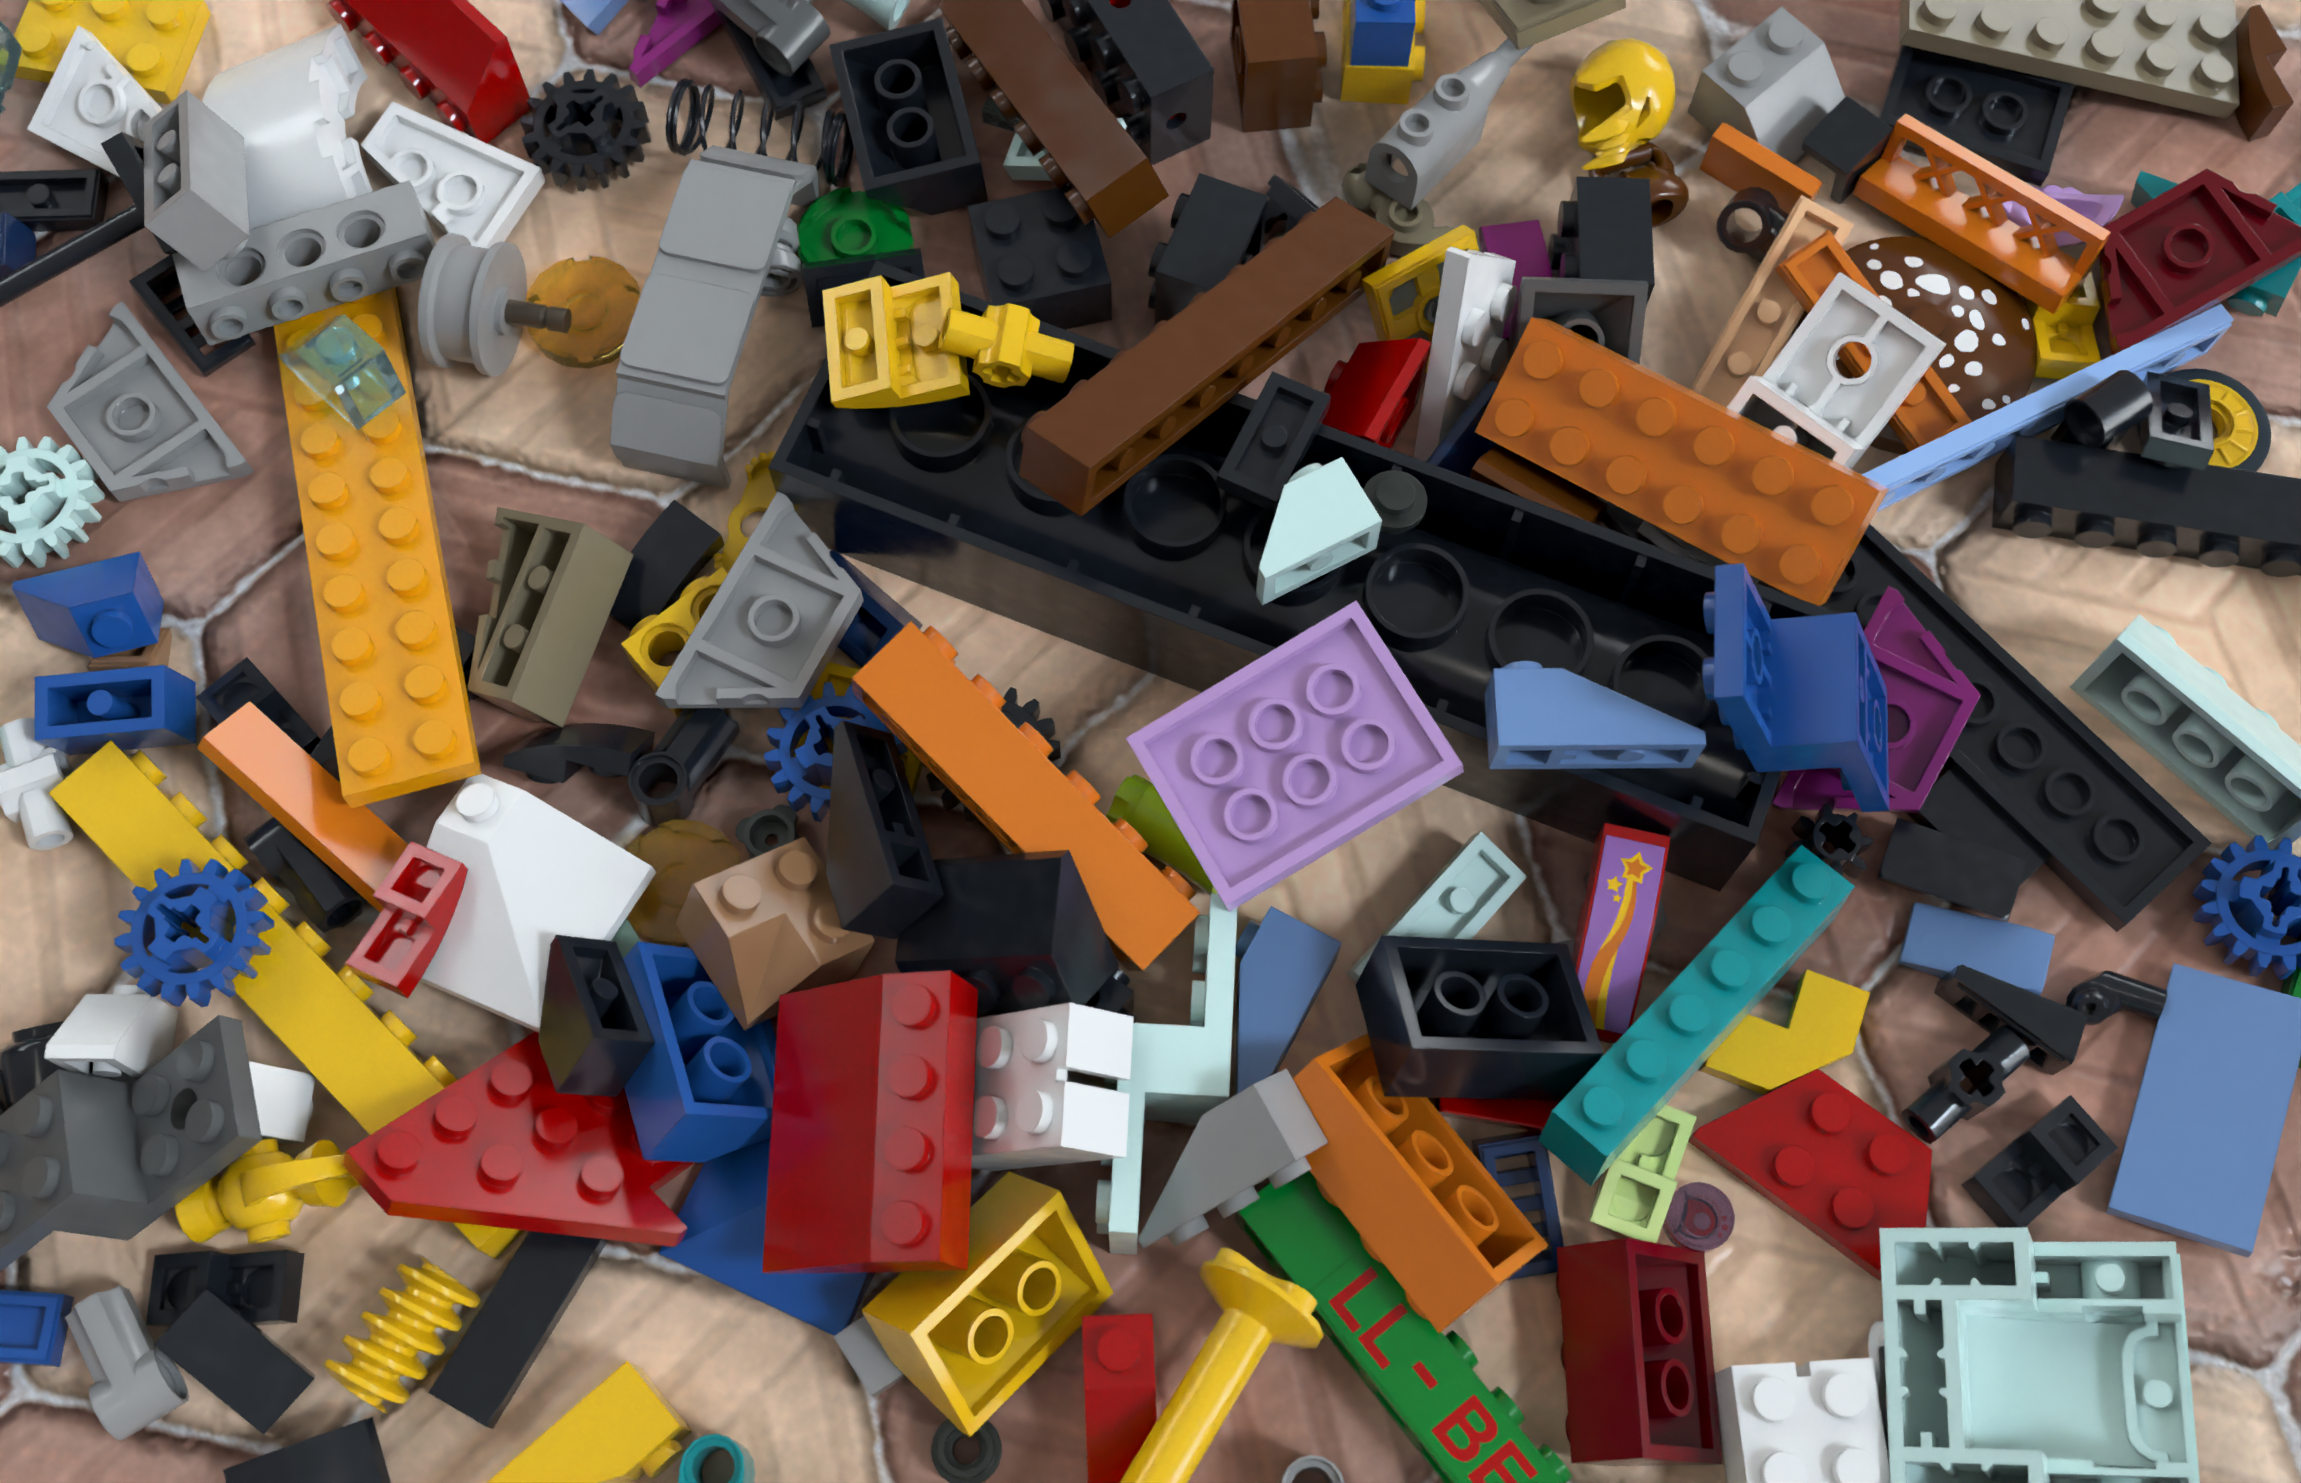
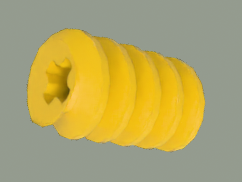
M420 1254L419 1256L424 1262L421 1268L399 1263L395 1268L406 1285L403 1291L381 1287L377 1292L388 1308V1312L385 1315L363 1311L359 1317L370 1332V1336L367 1339L345 1334L341 1341L352 1356V1360L349 1363L327 1359L323 1363L327 1372L346 1389L387 1414L389 1413L384 1407L382 1400L405 1404L410 1397V1393L399 1378L400 1376L424 1379L427 1375L428 1370L417 1353L420 1351L441 1355L444 1352L445 1345L435 1329L438 1327L459 1331L463 1326L462 1320L452 1307L454 1303L476 1308L480 1303V1298L474 1291Z

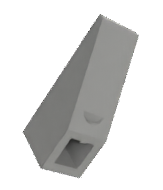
M1287 1068L1249 1086L1201 1116L1138 1238L1142 1248L1165 1236H1168L1173 1247L1209 1228L1203 1215L1214 1208H1218L1224 1219L1260 1199L1254 1185L1266 1178H1269L1274 1189H1277L1312 1169L1305 1156L1329 1142Z

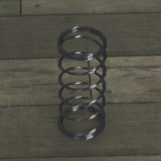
M684 78L680 80L673 89L666 114L665 130L668 147L674 154L678 153L683 156L691 154L700 144L703 150L708 149L705 134L711 120L715 98L714 88L711 83L704 88L701 102L698 86L692 79ZM688 87V120L682 141L678 144V113L684 92ZM741 89L735 93L732 101L729 123L730 140L725 147L737 150L735 140L741 125L745 103L744 94ZM709 93L708 109L705 117V107ZM771 95L766 98L763 105L760 123V145L755 153L759 155L762 153L764 156H767L766 142L774 116V99ZM738 101H739L738 113H737V118H736V110H737V105H738ZM802 102L796 105L793 113L790 139L791 148L785 160L789 161L792 159L794 162H798L796 148L804 121L805 107ZM830 108L824 118L821 153L815 166L818 171L822 164L826 182L830 186L834 185L837 187L844 182L848 174L854 145L846 113L844 110H841L835 115L833 109ZM698 122H699V136H698L696 142H695V143L693 144V146L690 148V146L692 145L693 140H694V138H695V135H696V132H697V127H698ZM844 123L843 148L835 173L836 148Z

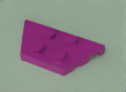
M1890 586L1887 587L1864 630L1868 644L1887 687L1889 811L1877 812L1918 813L1981 695L1961 670H1957L1948 659L1945 649L1930 630L1927 632L1905 605V599L1899 591ZM1840 768L1789 770L1772 802V806L1779 810L1819 811L1824 804H1829L1832 811L1862 812L1852 790H1843Z

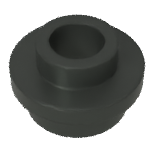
M947 1419L937 1429L932 1440L931 1456L936 1470L950 1483H983L994 1474L1001 1460L1002 1443L997 1430L987 1420L971 1436L980 1444L978 1458L970 1464H962L956 1460L954 1448L960 1439L969 1436L962 1433Z

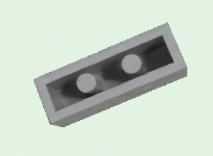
M186 90L143 125L144 226L205 273L222 258L229 260L239 254L250 237L244 137L191 92Z

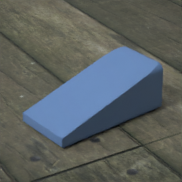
M1915 902L1912 904L1897 964L1940 978L1944 977L1956 966L1962 964L2041 995L2055 935L2027 926Z

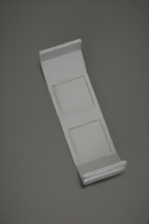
M713 145L700 152L701 159H690L688 166L682 174L659 240V249L650 275L644 283L623 343L620 361L616 370L617 389L613 402L610 445L615 456L622 461L624 467L729 489L731 478L723 458L729 389L790 204L809 208L820 197L818 188V172L814 165Z

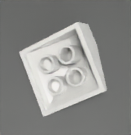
M484 774L469 777L435 822L426 847L462 862L467 867L468 872L448 929L420 981L539 1033L550 944L555 936L563 935L611 941L656 872L648 863L525 790Z

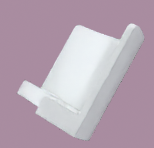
M341 23L228 68L215 76L206 89L202 102L244 137L249 230L373 192L363 165L358 141L352 137L346 138L345 119L355 116L357 94L361 85L368 77Z

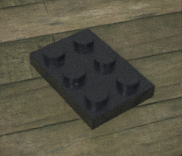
M1901 45L1878 118L1894 129L1897 120L1904 114H1908L2018 179L2042 186L2050 172L2074 84ZM1909 139L1906 140L1905 145L1924 150V148Z

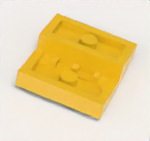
M950 272L890 287L885 279L879 275L822 290L831 403L836 408L902 407L970 395L966 357L938 348L942 324L948 309L961 310L959 283Z

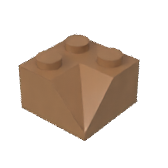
M805 837L693 883L675 923L744 1031L778 1015L779 995L852 980L875 942L872 935L842 929L826 875V867Z

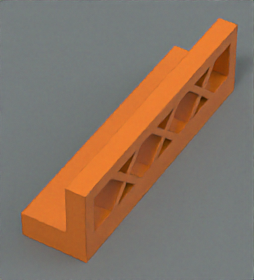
M1904 114L1897 120L1882 157L1859 177L1853 191V195L2052 314H2055L2082 287L2111 234L2107 229L1908 114ZM1907 139L1924 148L1931 166L1919 168L1900 156ZM1963 171L1974 177L1981 195L1969 197L1960 192L1951 173ZM2013 200L2024 206L2032 225L2020 227L2008 220L2002 203ZM2066 231L2087 243L2079 260L2059 250L2053 233Z

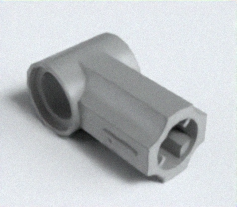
M118 1286L104 1292H96L74 1305L73 1311L65 1319L95 1382L89 1388L92 1407L101 1424L113 1438L119 1441L124 1440L188 1402L189 1393L183 1376L173 1360L154 1345L152 1336L130 1289Z

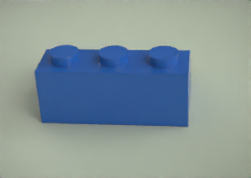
M637 942L623 958L655 1043L624 1088L643 1159L703 1163L771 1138L777 1041L771 1020L768 1019L744 1031L691 948Z

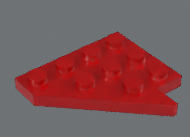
M536 1031L345 1151L343 1167L382 1210L390 1216L675 1247L682 1242L688 1229L655 1194V1191L692 1166L694 1162L643 1159L625 1088L622 1089L617 1097L556 1093L538 1042L539 1033Z

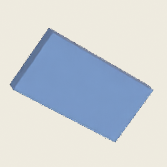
M2174 963L2166 986L2168 992L2166 1003L2160 1017L2157 1019L2106 1213L2249 1258L2253 1253L2301 1057V998Z

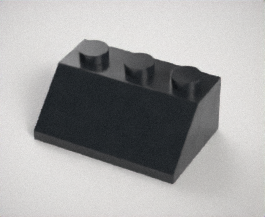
M942 18L829 45L866 197L930 215L988 202L981 161Z
M1069 850L933 860L944 896L898 935L895 957L900 973L951 970L978 989L977 1015H1002L1064 1003L1084 1006L1119 967Z

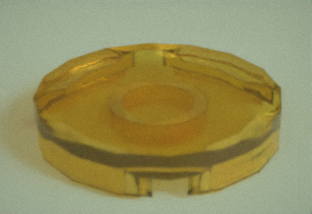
M589 256L590 260H580L577 262L572 257L558 261L540 273L527 291L525 302L547 305L548 308L555 306L571 310L572 321L568 333L550 331L546 327L544 329L527 327L533 342L547 358L563 366L590 369L612 363L620 357V352L641 291L637 281L624 266L605 257Z
M671 820L659 824V828L651 830L645 836L642 833L626 849L627 852L651 865L656 872L627 916V919L640 937L650 942L690 948L675 923L693 883L742 863L739 852L720 830L701 821Z

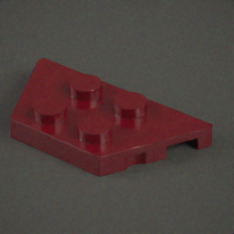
M2209 169L2203 170L2104 226L2103 228L2110 231L2111 234L2098 257L2111 354L2114 355L2202 313L2301 257V226L2273 212L2277 204L2257 194L2240 191L2234 182Z

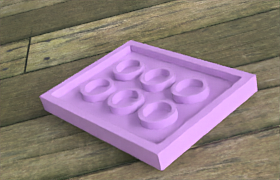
M1357 600L1126 737V740L1229 912L1464 772L1460 759Z

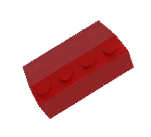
M950 970L880 974L779 995L762 1273L968 1271L978 989Z

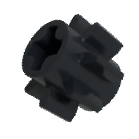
M1824 804L1816 814L1815 823L1807 817L1800 816L1792 826L1793 833L1802 840L1793 842L1785 851V856L1790 857L1800 845H1803L1841 876H1843L1844 872L1849 877L1856 879L1867 867L1865 862L1857 855L1868 849L1873 843V838L1862 836L1856 824L1858 815L1855 812L1848 817L1841 814H1833L1829 804ZM1825 840L1836 848L1832 854L1823 849L1822 845Z

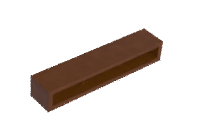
M943 0L937 4L950 25L945 30L949 44L961 61L971 55V58L965 64L984 91H987L992 86L996 88L989 93L990 98L1008 123H1011L1016 118L1020 120L1013 128L1033 157L1043 150L1046 155L1038 160L1058 190L1067 184L1071 187V190L1064 195L1085 225L1095 219L1110 239L1169 196L1146 155L1022 0Z

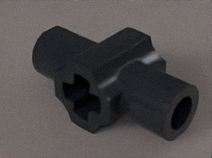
M2000 1026L1972 1051L1965 1048L1937 1067L1927 1077L1930 1088L1901 1112L1904 1121L1920 1139L1929 1144L1935 1142L1961 1118L1968 1121L1996 1103L2006 1093L2002 1082L2030 1058L2027 1046L2014 1032ZM1964 1076L1973 1084L1967 1093L1959 1085Z

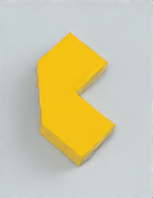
M1806 969L1800 976L1785 1027L1748 1014L1703 1063L1701 1071L1765 1095L1816 1069L1825 1068L1841 1061L1853 1053L1870 992Z

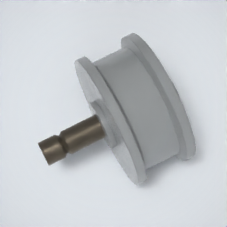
M454 233L445 234L435 244L425 266L418 301L420 345L426 360L432 366L449 368L457 361L475 364V367L481 374L496 377L504 373L512 362L518 348L523 326L538 329L546 327L550 331L568 333L572 321L570 309L555 306L548 308L547 305L527 302L526 269L522 254L516 245L508 242H497L489 249L472 246L464 235Z

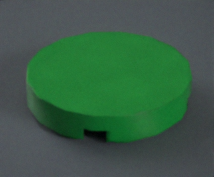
M851 187L835 189L817 198L802 214L798 225L799 247L797 249L801 265L802 263L914 249L910 218L901 206L868 198L863 191L851 192Z

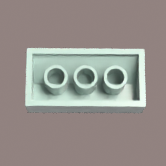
M2139 614L2070 686L2072 690L2252 839L2255 836L2262 835L2268 848L2273 850L2284 837L2291 839V842L2301 837V745L2283 732L2272 716L2260 709L2254 708L2230 689L2219 673L2209 667L2202 666L2176 645L2174 638L2163 628L2152 625Z

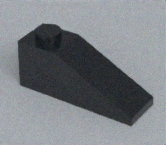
M842 720L834 728L826 875L842 929L895 939L941 899L944 893L893 734Z

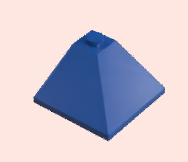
M770 1138L706 1161L677 1216L688 1227L682 1242L675 1247L662 1246L658 1254L833 1336L851 1325L876 1272L762 1273Z

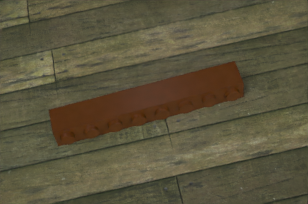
M1334 197L1315 212H1307L1294 228L1280 238L1274 237L1269 240L1262 251L1244 265L1237 264L1234 266L1225 279L1208 292L1202 291L1196 294L1188 306L1173 318L1157 323L1149 335L1129 350L1123 349L1119 351L1107 367L1088 381L1083 379L1076 383L1068 395L1046 412L1042 410L1034 414L1025 425L1021 435L1023 451L1019 476L1082 517L1365 292L1362 279L1385 267L1395 231L1338 197Z

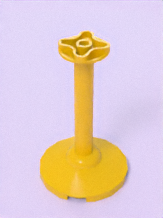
M1220 1248L1214 1260L1205 1261L1199 1276L1223 1313L1120 1483H1187L1269 1344L1277 1343L1302 1349L1317 1348L1324 1334L1319 1322L1311 1315L1317 1305L1316 1299L1299 1285L1265 1273L1243 1255L1229 1248Z

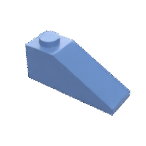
M1533 661L1512 662L1503 666L1502 669H1493L1485 691L1489 769L1692 768L1706 746L1705 731L1563 668H1543L1541 664Z
M1270 906L1261 924L1252 919L1248 922L1236 945L1235 956L1241 958L1237 979L1235 1095L1278 1072L1337 960L1342 943Z

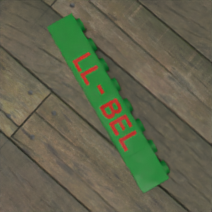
M1310 1171L1305 1172L1277 1189H1274L1270 1182L1257 1193L1260 1199L1236 1212L1235 1222L1282 1280L1299 1285L1316 1299L1317 1305L1311 1315L1319 1322L1322 1331L1443 1483H1567L1572 1479V1475L1565 1464L1549 1446L1542 1444L1537 1449L1519 1428V1425L1525 1421V1418L1507 1393L1498 1386L1490 1392L1472 1370L1479 1362L1466 1342L1453 1330L1446 1335L1442 1332L1439 1333L1429 1320L1422 1318L1412 1309L1407 1301L1403 1287L1383 1263L1375 1260L1366 1251L1361 1242L1360 1233L1340 1208L1335 1207L1323 1197L1317 1187L1316 1178Z

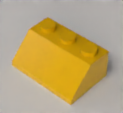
M1008 1172L970 1208L968 1271L901 1272L861 1311L891 1362L962 1433L971 1437L1082 1325V1316H1091L1114 1292L1060 1190Z

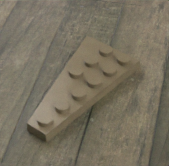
M1900 0L1899 44L2224 119H2228L2240 105L2235 0Z

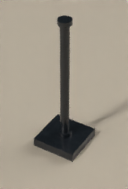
M120 132L101 143L131 195L134 204L1 277L0 307L145 228L143 141ZM153 233L165 254L172 256V254L178 253Z

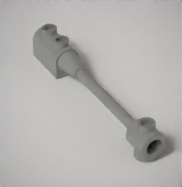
M1507 38L1494 52H1489L1456 73H1449L1439 77L1435 85L1411 109L1405 111L1401 115L1400 120L1373 145L1369 153L1364 180L1409 210H1412L1480 141L1488 106L1508 76L1510 68L1532 46L1518 50L1510 39ZM1397 158L1405 165L1408 176L1401 175L1392 168Z

